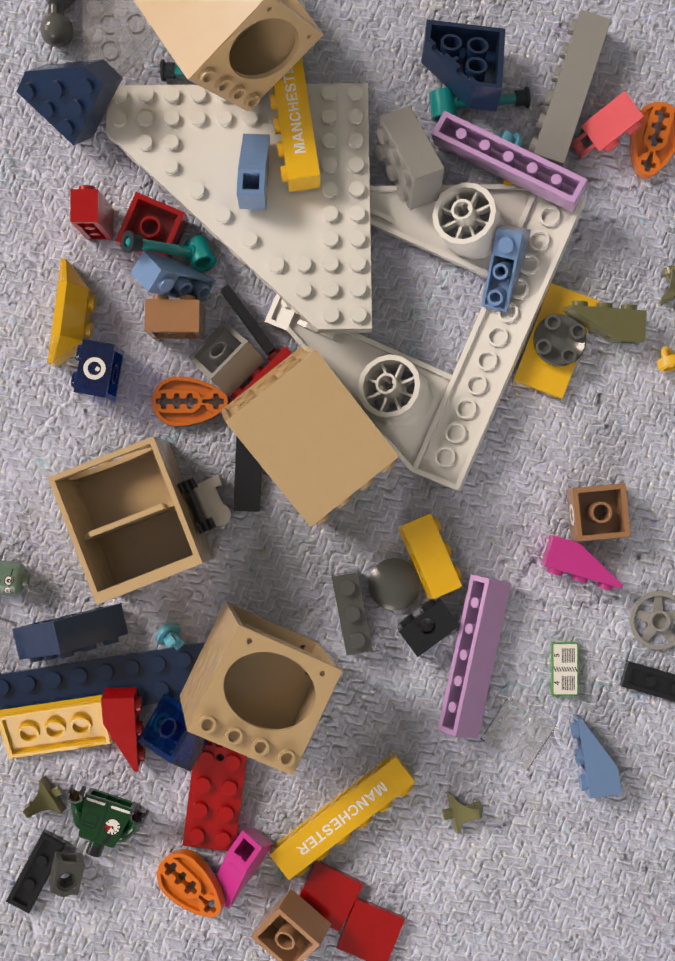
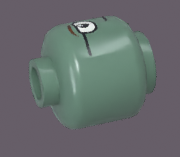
M1 560L0 595L19 596L23 588L29 587L30 572H25V566L21 562Z

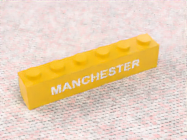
M301 57L273 86L274 93L269 94L271 109L277 110L278 117L273 118L275 134L281 135V141L277 142L278 157L284 158L285 166H280L282 183H288L289 192L321 188L320 170Z
M393 752L274 844L270 850V857L288 880L294 876L297 878L301 877L308 871V865L315 860L318 862L323 860L330 853L329 849L335 844L342 845L351 837L350 833L357 827L359 829L364 828L371 822V816L378 811L383 813L393 804L392 800L397 796L403 797L414 788V776L399 756Z

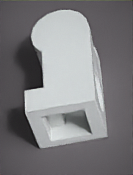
M220 475L198 483V487L195 490L207 517H212L216 526L228 524L232 519V510L228 505L224 504L218 487L224 485Z

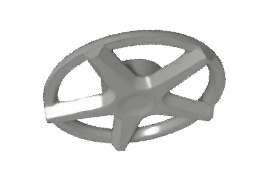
M653 591L644 594L634 603L629 611V626L633 636L641 645L654 650H664L675 645V635L669 627L671 621L675 620V610L665 612L662 602V596L668 597L675 601V596L663 591ZM654 596L652 612L637 610L643 601ZM635 617L648 623V627L642 637L636 631ZM659 631L670 643L652 645L648 641Z

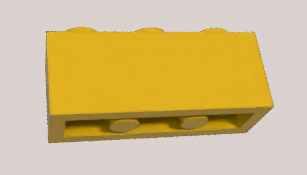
M431 513L425 514L397 527L428 599L438 598L462 587L460 582L462 580L461 572L456 565L453 566L450 559L452 555L450 546L441 538L439 533L441 525L436 517H432Z

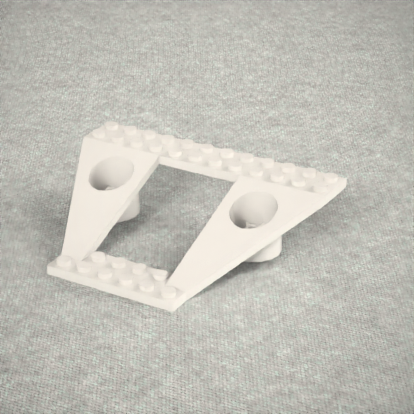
M464 182L456 185H441L437 201L409 210L406 202L400 200L397 186H370L371 227L485 278L488 276L497 228L508 224L531 230L525 259L508 312L486 307L481 308L453 375L358 333H317L278 294H276L264 322L288 332L300 346L304 344L318 351L411 472L460 492L584 208L585 199L580 200L573 213L517 185H478L476 183ZM476 204L483 206L479 209H475ZM490 212L488 222L481 220V215ZM449 216L454 217V221L447 223ZM479 226L484 227L482 231L475 235L474 231ZM457 227L458 232L455 238L447 234V231ZM464 233H471L473 236L462 239ZM397 370L395 377L389 373L390 371ZM404 371L413 374V377L404 381L401 380ZM415 383L413 395L407 393L406 386ZM376 385V389L378 390V392L373 394ZM405 396L411 398L405 406H401L400 401ZM383 397L384 402L379 411L374 401ZM390 403H396L397 411L386 412Z

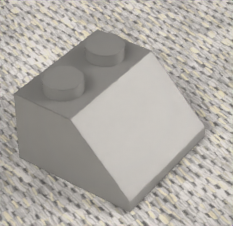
M225 321L188 357L228 397L265 361L261 354Z

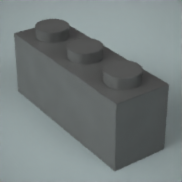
M358 571L332 575L346 655L373 651Z

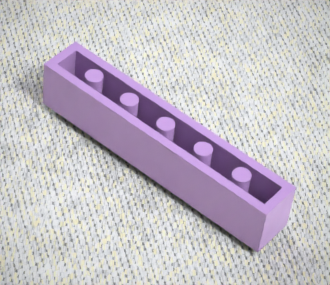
M446 111L441 115L431 134L435 146L573 213L587 190L586 178Z
M473 574L470 576L437 730L454 737L478 738L511 587L510 582Z

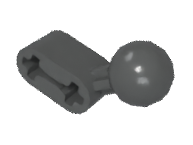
M46 0L48 3V14L41 21V36L52 47L60 48L67 46L73 38L74 30L72 22L64 15V11L75 0Z

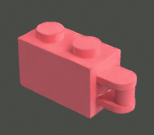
M624 91L583 123L581 127L585 132L570 145L581 159L596 148L600 153L604 150L609 153L620 144L619 139L626 133L631 136L643 126L640 122L644 120V116ZM587 137L593 142L588 148L582 142Z

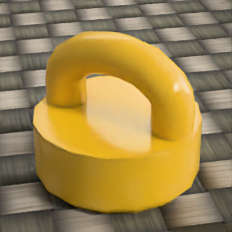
M664 346L661 349L662 358L656 362L658 371L663 373L675 370V353L670 347Z

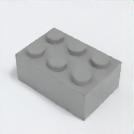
M410 106L380 116L379 128L377 129L378 142L375 146V152L380 161L383 160L390 181L395 182L400 200L406 202L409 210L437 201L440 195L445 168Z

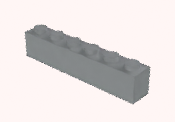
M582 9L578 18H572L567 34L571 35L569 43L564 42L559 58H562L563 61L561 66L557 65L551 81L555 82L553 90H548L543 105L548 107L546 113H541L535 129L540 131L537 138H532L528 151L561 167L565 163L611 22L609 18Z

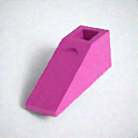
M549 535L541 565L548 567L546 572L562 576L564 571L573 574L572 580L587 584L588 579L598 581L597 587L612 591L615 586L622 589L623 584L580 543Z
M255 827L242 830L227 852L216 876L222 887L225 906L228 909L233 905L274 845Z

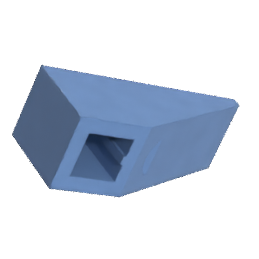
M243 134L237 177L239 209L266 210L270 134Z
M508 224L497 228L482 307L508 312L525 259L530 229Z
M148 251L142 252L131 271V274L150 293L179 298L181 295L196 296V300L201 302L209 295L211 288L216 282L214 278L169 257Z
M573 714L574 722L570 723V729L573 739H577L578 749H574L577 765H581L582 775H578L581 791H585L590 799L622 794L618 767L582 718L577 714Z

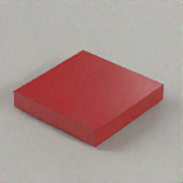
M315 860L299 896L331 923L330 928L340 932L363 886V881L322 861L318 862Z
M357 897L345 922L336 948L366 961H388L405 921V916Z

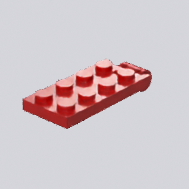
M196 737L183 846L229 851L238 834L247 756L207 739ZM218 754H222L224 757L219 758Z

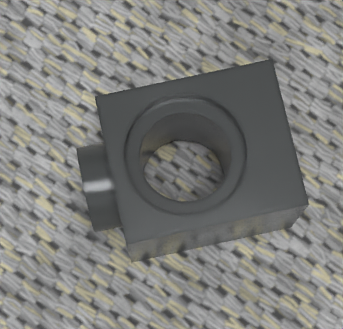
M55 851L49 877L51 894H56L60 897L78 895L85 867L81 853ZM71 873L69 877L61 878L63 874Z

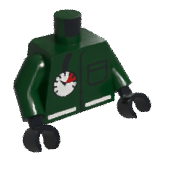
M71 784L66 796L67 800L71 802V811L75 826L79 829V837L89 840L86 853L93 857H101L104 846L114 848L117 842L127 841L139 831L150 812L147 809L145 813H142L137 808L139 806L138 803L94 788H90L85 794V786H82L80 791H76L73 788L74 785Z

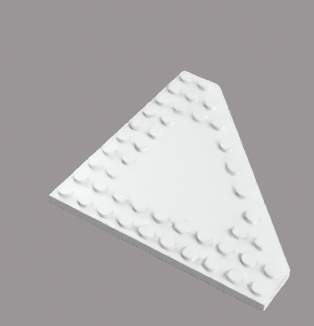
M368 83L306 84L320 170L321 188L289 192L287 182L282 183L280 166H285L284 158L278 157L277 142L281 141V135L275 134L273 118L278 117L277 110L271 109L269 94L274 93L273 87L260 99V102L255 107L246 111L199 85L118 86L107 108L106 134L114 144H117L140 168L142 167L164 191L170 193L179 205L191 216L199 220L208 232L228 247L229 251L244 265L246 264L271 290L273 289L317 333H372ZM243 134H270L266 210L239 209L237 177Z

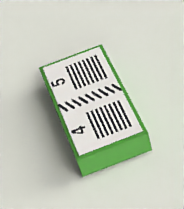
M551 642V695L578 696V642Z

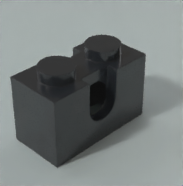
M440 598L437 600L429 599L421 605L422 612L415 617L411 613L399 622L401 625L398 628L399 633L417 657L460 626ZM425 618H430L434 622L433 628L427 632L420 629V622Z

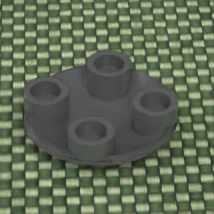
M564 314L549 315L540 322L535 330L533 337L535 351L544 362L550 365H570L577 361L585 350V327L571 316Z
M390 558L383 560L373 568L369 577L368 587L371 597L379 606L395 611L407 608L416 600L420 592L421 582L413 565L403 559Z

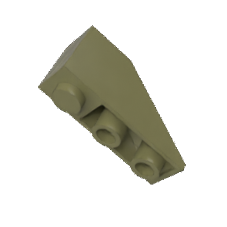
M572 301L570 306L562 307V312L573 317L580 324L608 342L629 344L645 342L647 310H637V305H621L620 309L612 308V303H596V307L588 306L587 301Z

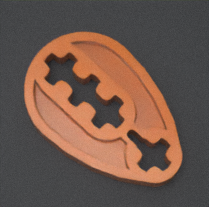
M654 102L643 107L640 110L644 116V120L640 122L643 126L630 136L631 162L635 174L641 179L652 178L667 164L675 153V107L664 102ZM663 111V116L666 118L660 123L659 127L662 131L656 137V141L660 143L654 147L651 145L652 141L648 139L654 135L655 128L653 126L659 119V116L655 114ZM650 154L649 166L653 168L647 172L645 171V166L641 164L648 159Z
M175 376L167 378L158 384L152 396V407L156 416L162 422L174 427L193 426L214 419L221 414L220 410L229 404V399L224 392L207 382L190 377ZM163 395H166L170 400H174L176 395H179L183 400H187L189 395H192L194 399L198 400L197 404H193L192 409H189V406L186 404H180L179 409H176V406L173 404H167L166 409H163V406L158 404V400H161ZM215 395H219V398L224 400V403L219 404V409H215L213 404L203 403V401L213 400Z
M177 849L162 860L158 867L157 880L160 889L170 900L189 912L210 918L216 917L223 910L225 898L222 887L212 869L200 855L189 849ZM173 862L177 865L174 871L170 869ZM182 872H185L186 876L182 880L179 876ZM192 881L196 883L193 889L189 887ZM213 899L216 903L213 907H210L208 903Z

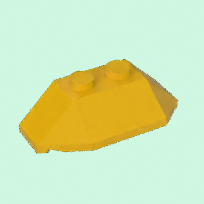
M63 258L60 260L47 360L48 364L57 367L88 344V338H92L94 329L93 322H91V314L96 311L97 297L94 296L92 289L67 259Z

